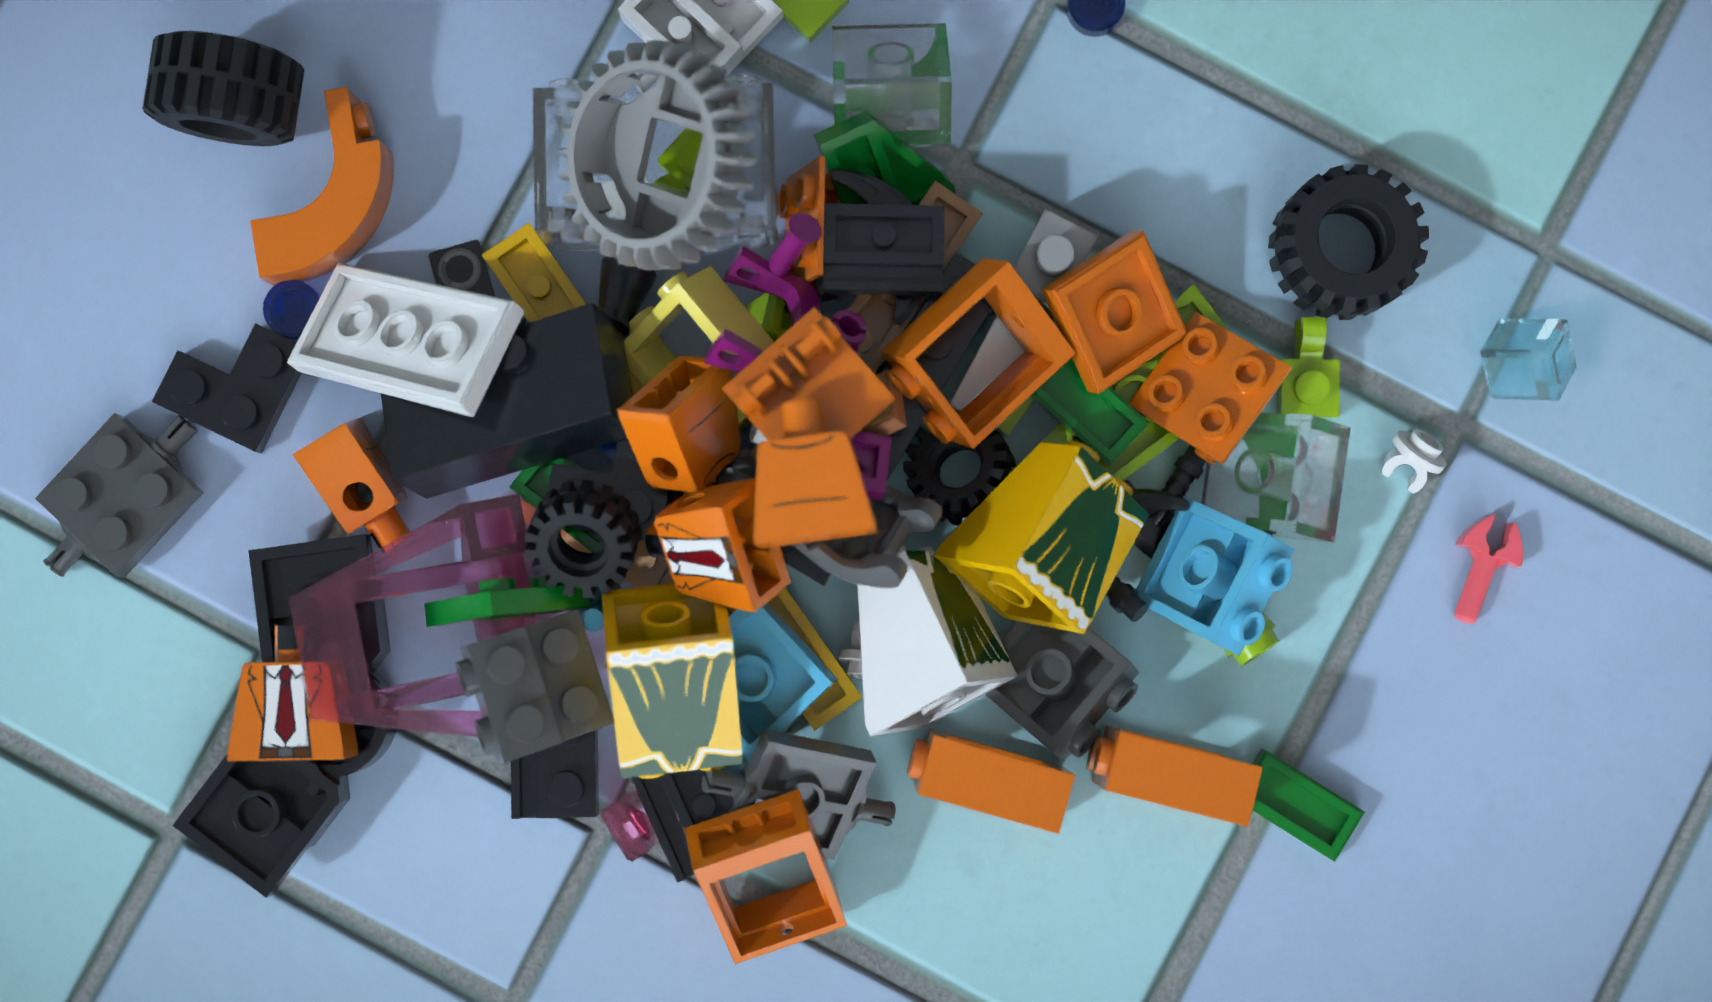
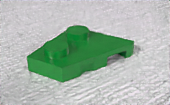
M867 110L813 134L821 156H825V166L828 174L833 169H845L874 176L893 186L913 205H919L934 181H937L951 192L956 193L953 183L945 173ZM831 180L840 204H867L855 192Z
M547 576L529 578L528 588L516 589L515 578L478 582L479 593L424 603L426 626L434 627L470 620L490 621L555 614L591 607L590 598H583L582 588L576 587L573 597L562 594L565 588L563 583L558 581L552 590L544 584Z

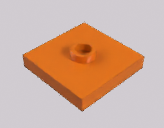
M1130 231L1041 289L1060 332L1076 352L1072 359L1087 391L1090 393L1100 394L1182 339L1188 333L1144 231Z

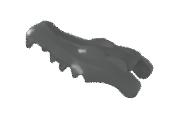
M741 450L736 460L722 469L721 475L716 482H712V486L756 479L757 460L752 457L750 450ZM886 483L885 494L880 500L869 498L876 518L878 533L793 545L826 572L849 583L876 588H895L902 583L908 571L907 564L896 554L910 532H930L935 528L942 516V507L929 498L911 497Z

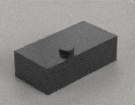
M594 303L518 326L474 417L380 393L392 481L428 499L626 439L627 435L617 410L633 397L621 326Z

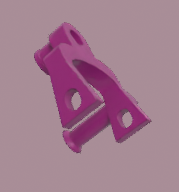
M802 212L791 215L789 219L790 229L768 260L743 246L726 270L723 282L782 297L787 302L790 310L791 327L814 307L820 312L819 296L815 287L809 282L788 273L809 242L819 240L822 235V229L818 221L809 214ZM742 268H748L757 273H750L748 271L743 270ZM840 310L833 315L830 321L839 330L844 341L858 354V345L866 338L864 334L867 332V326L864 320L853 311ZM724 328L707 352L704 364L740 373L764 350ZM724 350H728V351L734 352V353H736V354H738V355L730 354V353H728V352H726V351H724Z

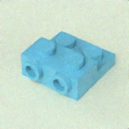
M1184 496L1183 498L1190 503V508L1185 512H1175L1136 588L1139 592L1138 596L1149 605L1148 609L1240 656L1245 645L1255 643L1262 635L1265 627V618L1262 612L1271 594L1282 590L1290 581L1293 572L1290 558L1295 549L1263 531Z
M768 602L756 612L736 609L728 617L733 641L742 755L749 761L763 729L784 733L803 715L802 713L838 680Z

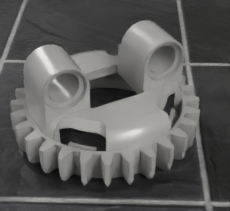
M648 40L647 43H628L625 51H609L607 55L608 64H592L591 71L594 81L582 80L577 82V87L583 98L581 102L570 101L566 103L574 117L571 124L559 126L562 131L569 134L567 147L556 151L559 155L567 157V170L558 174L557 177L561 180L570 181L571 190L562 200L566 203L578 205V209L572 216V222L579 225H588L584 234V240L600 243V254L616 257L618 263L622 265L643 268L644 270H661V268L681 269L682 261L684 263L700 262V250L716 251L719 248L714 233H733L734 229L726 216L729 212H745V206L737 199L739 190H751L754 186L750 180L743 177L744 167L757 164L756 157L745 154L744 144L756 138V132L741 130L739 124L751 113L750 107L743 106V89L739 82L725 77L727 69L724 66L709 65L711 55L699 51L692 52V46L675 42L672 44L667 41ZM634 73L657 76L652 88L644 91L632 103L626 104L615 97H610L611 95L621 97L628 89L641 82L640 77ZM658 119L703 134L689 193L665 184L644 182ZM593 175H608L613 179L620 199L625 205V219L608 218L606 212L611 211L612 207L606 198L601 182H594Z

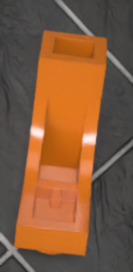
M348 87L324 90L334 149L333 170L324 190L313 202L298 211L250 220L259 278L275 287L312 280L335 270L338 262L345 264L371 239L387 210L393 185V155L380 139L367 141V138L375 136L370 107L368 103H361Z

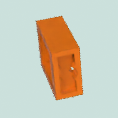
M988 258L981 259L880 352L892 367L888 372L892 383L907 398L912 400L915 397L927 412L923 417V421L933 435L944 444H948L951 441L972 449L1076 354L1010 262ZM984 297L1024 350V353L957 414L915 358Z
M1108 725L1105 726L1103 737L1098 736L1093 746L1089 749L1086 769L1092 770L1094 773L1092 782L1106 791L1246 827L1249 826L1263 768L1237 758Z
M929 729L926 741L915 740L907 768L908 777L915 779L914 786L919 795L1056 834L1060 833L1075 774L1063 766Z
M799 789L684 828L694 874L735 964L847 926L836 883ZM803 851L805 852L815 878L814 881L738 907L734 906L723 879ZM786 929H793L789 934H782Z

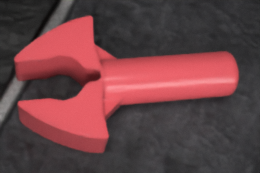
M1495 515L1484 516L1477 520L1457 539L1455 545L1467 548L1473 561L1454 611V616L1457 620L1467 624H1473L1477 621L1496 568L1504 564L1511 567L1522 566L1523 546L1516 523L1506 524L1501 545L1493 551H1490L1486 536L1491 529Z

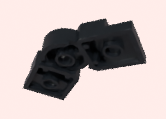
M369 534L248 550L262 662H275V626L312 625V661H342L344 665L358 744V756L339 760L227 761L226 755L172 825L265 898L274 894L307 849L318 842L350 800L348 775L364 770L377 762L390 747L397 731L398 706L394 692L387 680L376 670L391 649L384 593H378L372 539Z

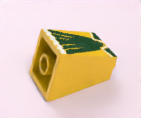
M1070 441L1067 445L1040 442L939 545L934 556L1003 618L1085 634L1149 513L1132 497V488L1122 480L1111 476L1098 463L1100 460L1099 455L1088 446L1075 441Z
M675 583L618 589L604 595L602 594L606 655L621 779L631 777L656 778L665 773L697 769L710 771L711 768L719 770L725 766L743 764L733 641L727 607L684 595L676 588Z

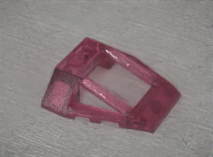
M519 494L460 504L288 598L312 720L478 738L474 721L483 718L481 711L402 709L465 695L457 673L371 690L355 604L466 584L468 595L479 593L478 582L503 578H515L516 589L528 588V577L523 557L525 555L524 549L528 542L524 541L527 530ZM461 537L462 561L372 576ZM535 616L490 621L473 620L477 642L537 623Z

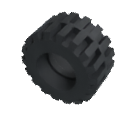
M175 31L160 34L153 39L142 109L146 115L158 123L189 135L247 146L281 145L294 140L305 69L296 60L277 49L234 36L202 31Z
M1355 164L1348 171H1345L1343 165L1332 167L1324 175L1321 176L1318 173L1309 179L1285 202L1286 205L1277 213L1273 222L1276 229L1269 236L1268 248L1275 249V256L1269 260L1272 272L1280 270L1284 279L1278 283V286L1284 294L1291 289L1298 296L1294 304L1302 310L1312 306L1316 308L1315 316L1326 317V319L1332 315H1339V320H1351L1361 314L1366 316L1403 294L1402 291L1411 286L1419 276L1415 270L1426 261L1428 251L1421 249L1420 246L1421 243L1429 239L1428 225L1418 226L1416 219L1425 212L1420 201L1411 206L1406 200L1405 196L1412 190L1404 182L1396 188L1388 183L1392 174L1383 169H1380L1374 175H1369V165ZM1330 214L1349 215L1367 227L1375 245L1374 261L1368 272L1364 274L1347 273L1339 270L1326 259L1319 244V227L1325 216Z

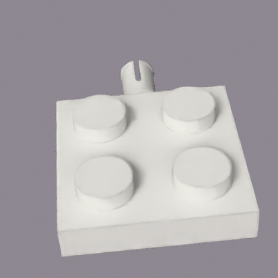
M625 0L618 8L623 23L641 38L644 43H647L648 40H661L671 42L672 44L675 42L692 46V52L699 51L711 55L709 65L724 66L727 69L725 77L734 70L784 17L783 10L772 0ZM634 73L641 79V82L635 84L634 87L636 86L637 90L643 93L656 81L657 76Z

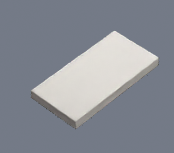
M338 262L287 363L301 373L474 417L525 311L511 300Z

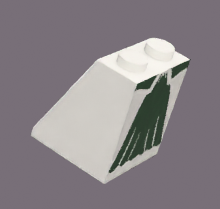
M901 546L896 556L900 557L907 564L908 571L898 587L876 588L858 584L865 726L870 736L925 728L1017 677L1015 669L979 595L934 556L936 551H934L932 546H926L916 551L907 550L906 546Z

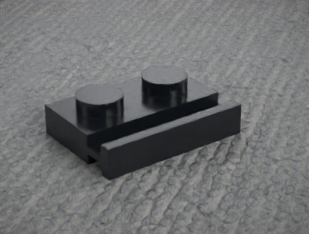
M824 204L823 294L942 296L944 292L945 206Z
M598 729L511 761V819L597 817L599 815Z
M699 769L665 773L656 778L631 777L677 883L694 875L684 828L727 814L733 802L732 796L703 792L702 779L706 772Z

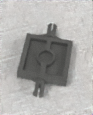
M114 413L35 498L59 521L63 532L67 536L43 560L44 564L50 567L49 569L55 574L64 577L71 566L86 552L94 555L115 576L125 578L204 493L184 474L178 459L174 456L198 430L188 420L178 415L172 424L155 440L143 435L124 416Z
M763 729L751 760L743 768V771L735 773L711 768L710 771H705L706 774L703 775L702 779L703 792L733 797L728 813L799 789L826 859L835 860L844 837L860 820L890 826L893 823L891 819L895 818L896 813L894 802L866 798V788L877 765L871 750Z

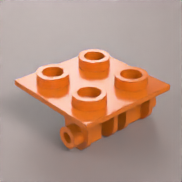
M818 156L788 177L786 184H782L778 196V213L780 218L785 219V234L790 229L789 219L795 213L809 214L820 224L822 229L820 239L815 242H809L788 272L812 284L816 291V279L823 278L824 204H838V197L829 174L825 173V156Z
M815 307L722 388L768 441L785 438L781 404L801 399H818L823 433L847 431L850 438H853L896 400L894 395L844 341L834 324L826 316L823 317Z
M1195 312L1185 325L1188 332L1187 335L1169 347L1129 404L1144 417L1195 447L1194 452L1204 461L1212 465L1217 461L1223 465L1288 376L1292 367Z

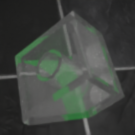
M946 23L832 26L834 125L867 110L910 146L922 148L935 143H951L952 79Z
M1260 413L1223 465L1217 461L1214 465L1207 462L1201 504L1275 537L1335 543L1351 427L1314 415Z

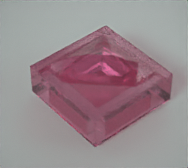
M626 796L621 797L601 810L602 819L627 861L633 862L654 847L652 826L649 818L644 812L631 804Z

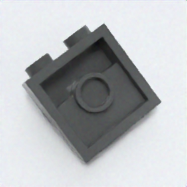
M578 609L460 648L463 660L455 662L457 675L466 697L476 696L483 717L474 721L476 733L485 755L494 753L497 763H506L561 744L565 740L614 724V717Z
M1017 621L1001 640L1017 677L985 695L1064 762L1071 753L1078 758L1093 746L1095 739L1100 734V730L1095 725L1109 708L1117 713L1132 700L1138 689V685L1133 680L1139 672L1128 659L1089 628L1085 634Z

